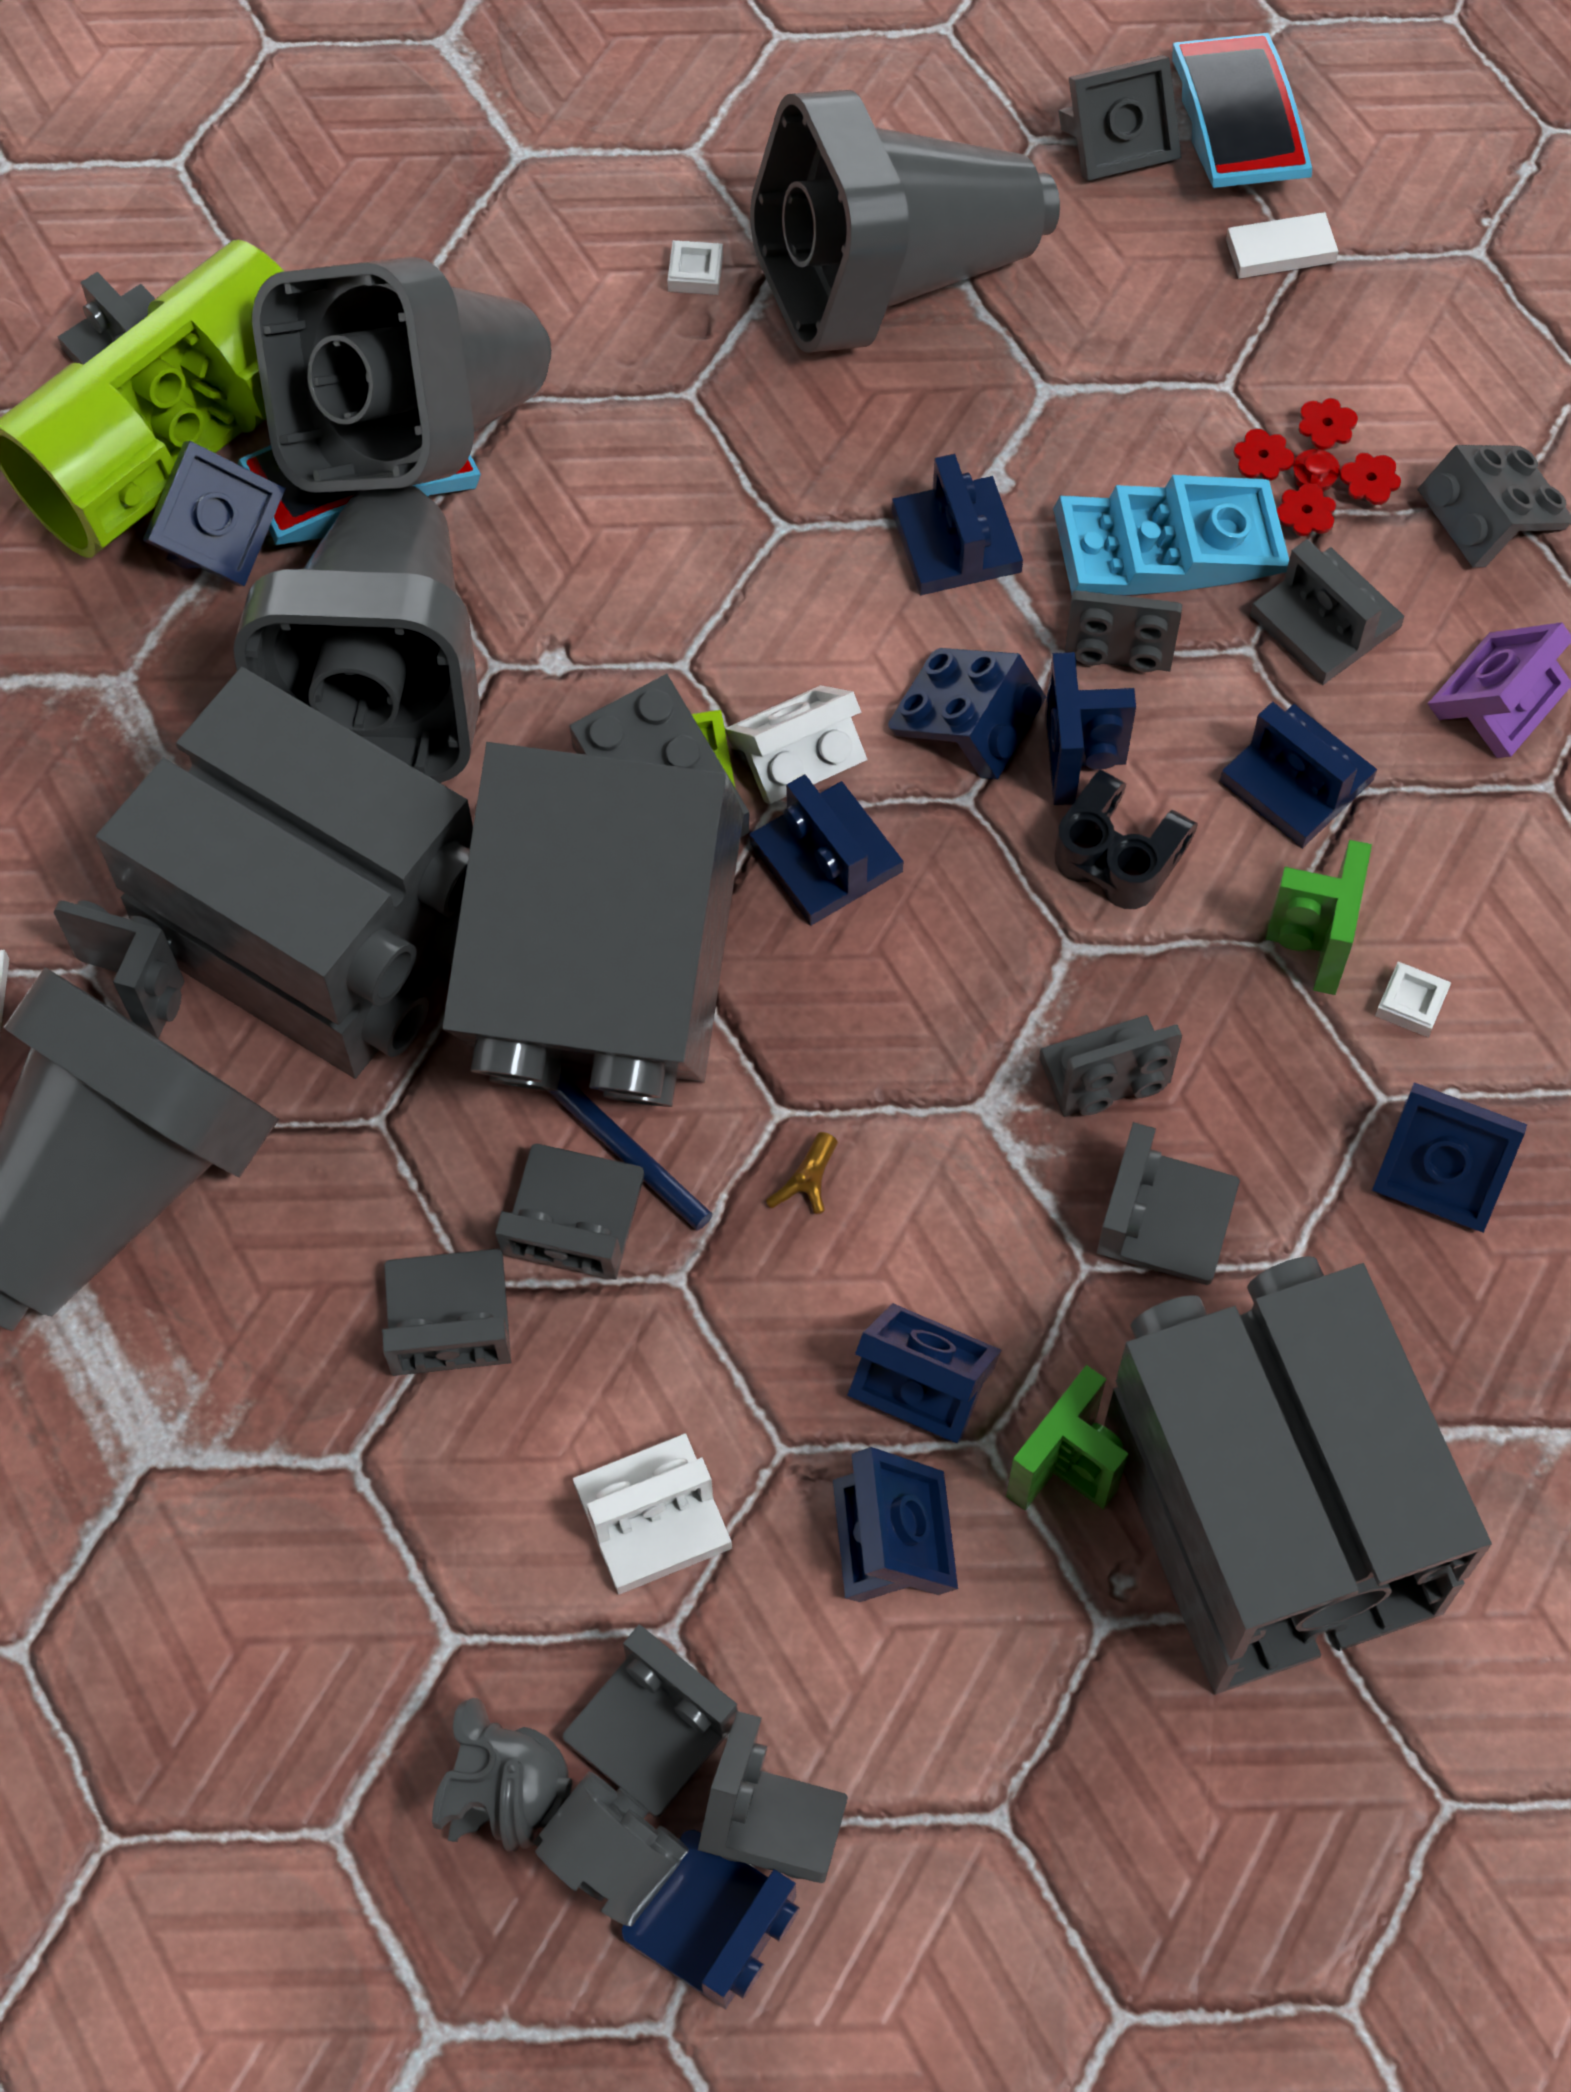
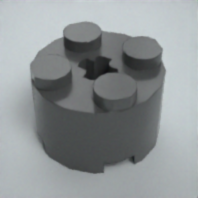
M590 1771L579 1782L533 1841V1844L538 1847L535 1850L537 1856L566 1885L574 1891L580 1887L599 1901H603L604 1898L608 1899L600 1911L617 1922L630 1927L633 1926L674 1873L689 1850L679 1838L666 1828L659 1826L656 1830L644 1820L649 1810L639 1800L620 1787L615 1791L604 1780Z

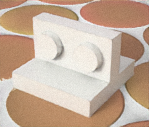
M820 685L725 728L732 749L745 752L763 800L769 804L787 797L786 784L804 774L813 784H816L868 760L851 718L861 713L853 691Z
M686 1433L573 1478L575 1489L618 1595L732 1549V1541L713 1499L712 1479L703 1458H696Z

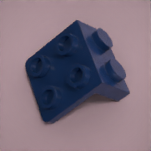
M939 648L933 651L926 660L891 717L888 726L893 734L899 737L957 742L980 778L998 780L1047 697L1020 653Z
M688 1830L680 1837V1840L688 1847V1853L633 1926L623 1925L622 1936L629 1946L726 2010L735 1994L744 1999L754 1986L765 1965L757 1959L771 1937L780 1942L794 1922L800 1910V1907L793 1903L796 1899V1883L775 1869L767 1877L747 1863L729 1861L721 1856L699 1851L701 1833L696 1830Z

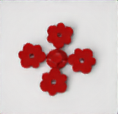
M1334 398L1325 399L1323 403L1308 401L1303 404L1300 411L1302 421L1299 423L1298 430L1301 435L1311 437L1312 444L1318 449L1303 451L1295 459L1293 452L1285 448L1286 439L1282 435L1273 434L1270 436L1262 429H1252L1246 433L1244 442L1237 443L1233 451L1234 456L1239 459V472L1247 478L1261 476L1263 479L1272 481L1279 476V471H1286L1293 466L1294 479L1300 488L1298 491L1294 489L1284 491L1281 498L1283 504L1277 508L1280 524L1286 527H1293L1294 533L1298 536H1308L1312 531L1324 534L1333 528L1334 517L1332 513L1335 511L1336 502L1330 497H1323V492L1329 490L1334 485L1339 475L1341 481L1349 486L1348 494L1352 498H1365L1374 505L1386 503L1390 498L1391 492L1397 491L1401 485V478L1395 474L1396 462L1386 455H1379L1373 458L1369 453H1360L1356 456L1355 462L1344 464L1340 471L1338 460L1325 450L1332 448L1336 442L1347 444L1351 441L1352 429L1357 425L1358 416L1350 408H1341L1340 402Z

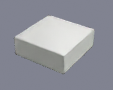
M673 240L667 280L668 292L718 295L723 260V244Z
M1397 962L1375 1016L1429 1037L1451 982Z

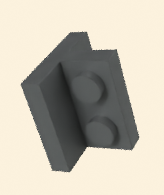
M1160 55L1069 77L1072 107L1058 110L1061 130L1077 137L1081 174L1084 179L1093 180L1181 158L1169 57Z
M98 272L81 281L87 304L83 306V311L87 318L58 336L62 350L74 363L84 365L148 316V306L155 298L142 284L120 296Z
M1308 539L1291 550L1284 581L1252 604L1250 616L1322 685L1326 684L1399 630L1404 620V615L1332 547L1321 552Z

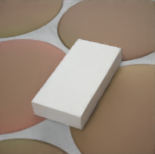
M1325 212L1231 227L1227 230L1226 242L1238 279L1336 263L1339 252Z

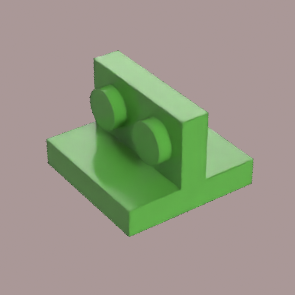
M1349 839L1337 878L1284 867L1265 940L1279 942L1283 947L1295 951L1308 949L1321 951L1313 991L1336 995L1354 941L1372 844Z
M1088 1365L1083 1368L1013 1458L1006 1497L1025 1511L1053 1474L1103 1510L1118 1491L1129 1453L1122 1449L1123 1444L1121 1440L1111 1430L1101 1424L1094 1423L1107 1379Z

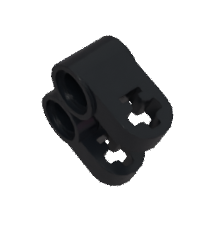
M1099 770L1060 822L1055 848V864L1059 872L1068 879L1076 882L1093 881L1102 886L1106 898L1115 906L1123 909H1138L1146 906L1154 898L1187 850L1195 835L1198 823L1175 810H1171L1150 838L1140 834L1122 835L1116 832L1110 817L1122 799L1126 783L1104 770ZM1078 841H1086L1091 843L1095 847L1081 848L1075 845L1074 843ZM1133 868L1139 870L1142 874L1131 876L1124 873L1122 869Z

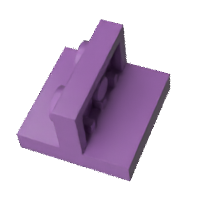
M1563 622L1489 632L1428 702L1429 707L1439 720L1468 717L1496 758L1511 757L1571 687V680L1556 660L1571 643V634Z

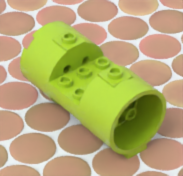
M232 240L154 299L148 306V316L84 365L71 363L0 417V470L36 518L56 538L77 554L86 558H92L157 507L185 441H192L216 453L241 432H251L267 419L252 327V312L256 295L263 283L272 275L284 272V270L254 245L243 240Z

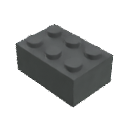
M667 673L569 725L572 745L576 754L726 773ZM729 778L744 813L741 830L742 837L749 833V810Z

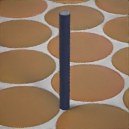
M561 1073L558 1091L548 1092L624 1163L642 1167L645 1175L643 1181L695 1230L702 1229L710 1221L713 1213Z

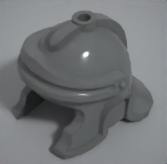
M471 1698L465 1700L458 1705L454 1714V1738L460 1744L454 1771L446 1772L438 1786L432 1811L433 1828L440 1830L451 1821L448 1841L458 1842V1839L463 1835L478 1832L490 1820L494 1838L498 1841L502 1840L506 1851H516L520 1846L523 1849L535 1846L533 1841L537 1837L538 1829L544 1828L571 1794L572 1779L569 1778L564 1757L557 1746L542 1733L528 1727H522L515 1731L504 1729L499 1723H490L485 1706L480 1699Z

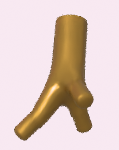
M819 1132L816 1135L796 1172L781 1189L766 1199V1203L770 1208L785 1202L798 1192H805L809 1196L814 1214H821L825 1211L821 1197V1183L825 1167L838 1144L836 1138L826 1132Z

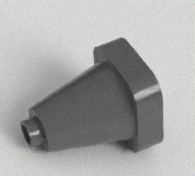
M852 90L792 93L784 96L776 111L752 193L750 225L757 259L796 345L802 351L811 353L867 347L875 340L887 307L1031 256L1037 249L1043 235H1050L1056 229L1060 215V198L1058 188L1052 176L1048 173H1038L1033 162L1023 154L877 128L874 126L861 98Z
M417 257L280 272L269 277L260 287L252 312L254 341L273 455L283 474L295 486L308 492L394 489L451 477L460 471L467 462L473 446L474 432L532 398L542 387L551 360L552 350L548 333L529 307L514 299L451 287L446 277L435 265Z
M414 486L361 490L347 502L303 569L274 571L262 576L252 585L246 598L234 641L233 651L237 671L241 666L441 783L457 776L468 764L480 709L469 614L463 601L456 594L448 523L439 506Z
M44 967L4 1026L8 1032L31 1047L0 1124V1326L10 1331H14L29 1307L47 1316L52 1317L212 1164L240 1178L279 1120V1118L143 1028Z

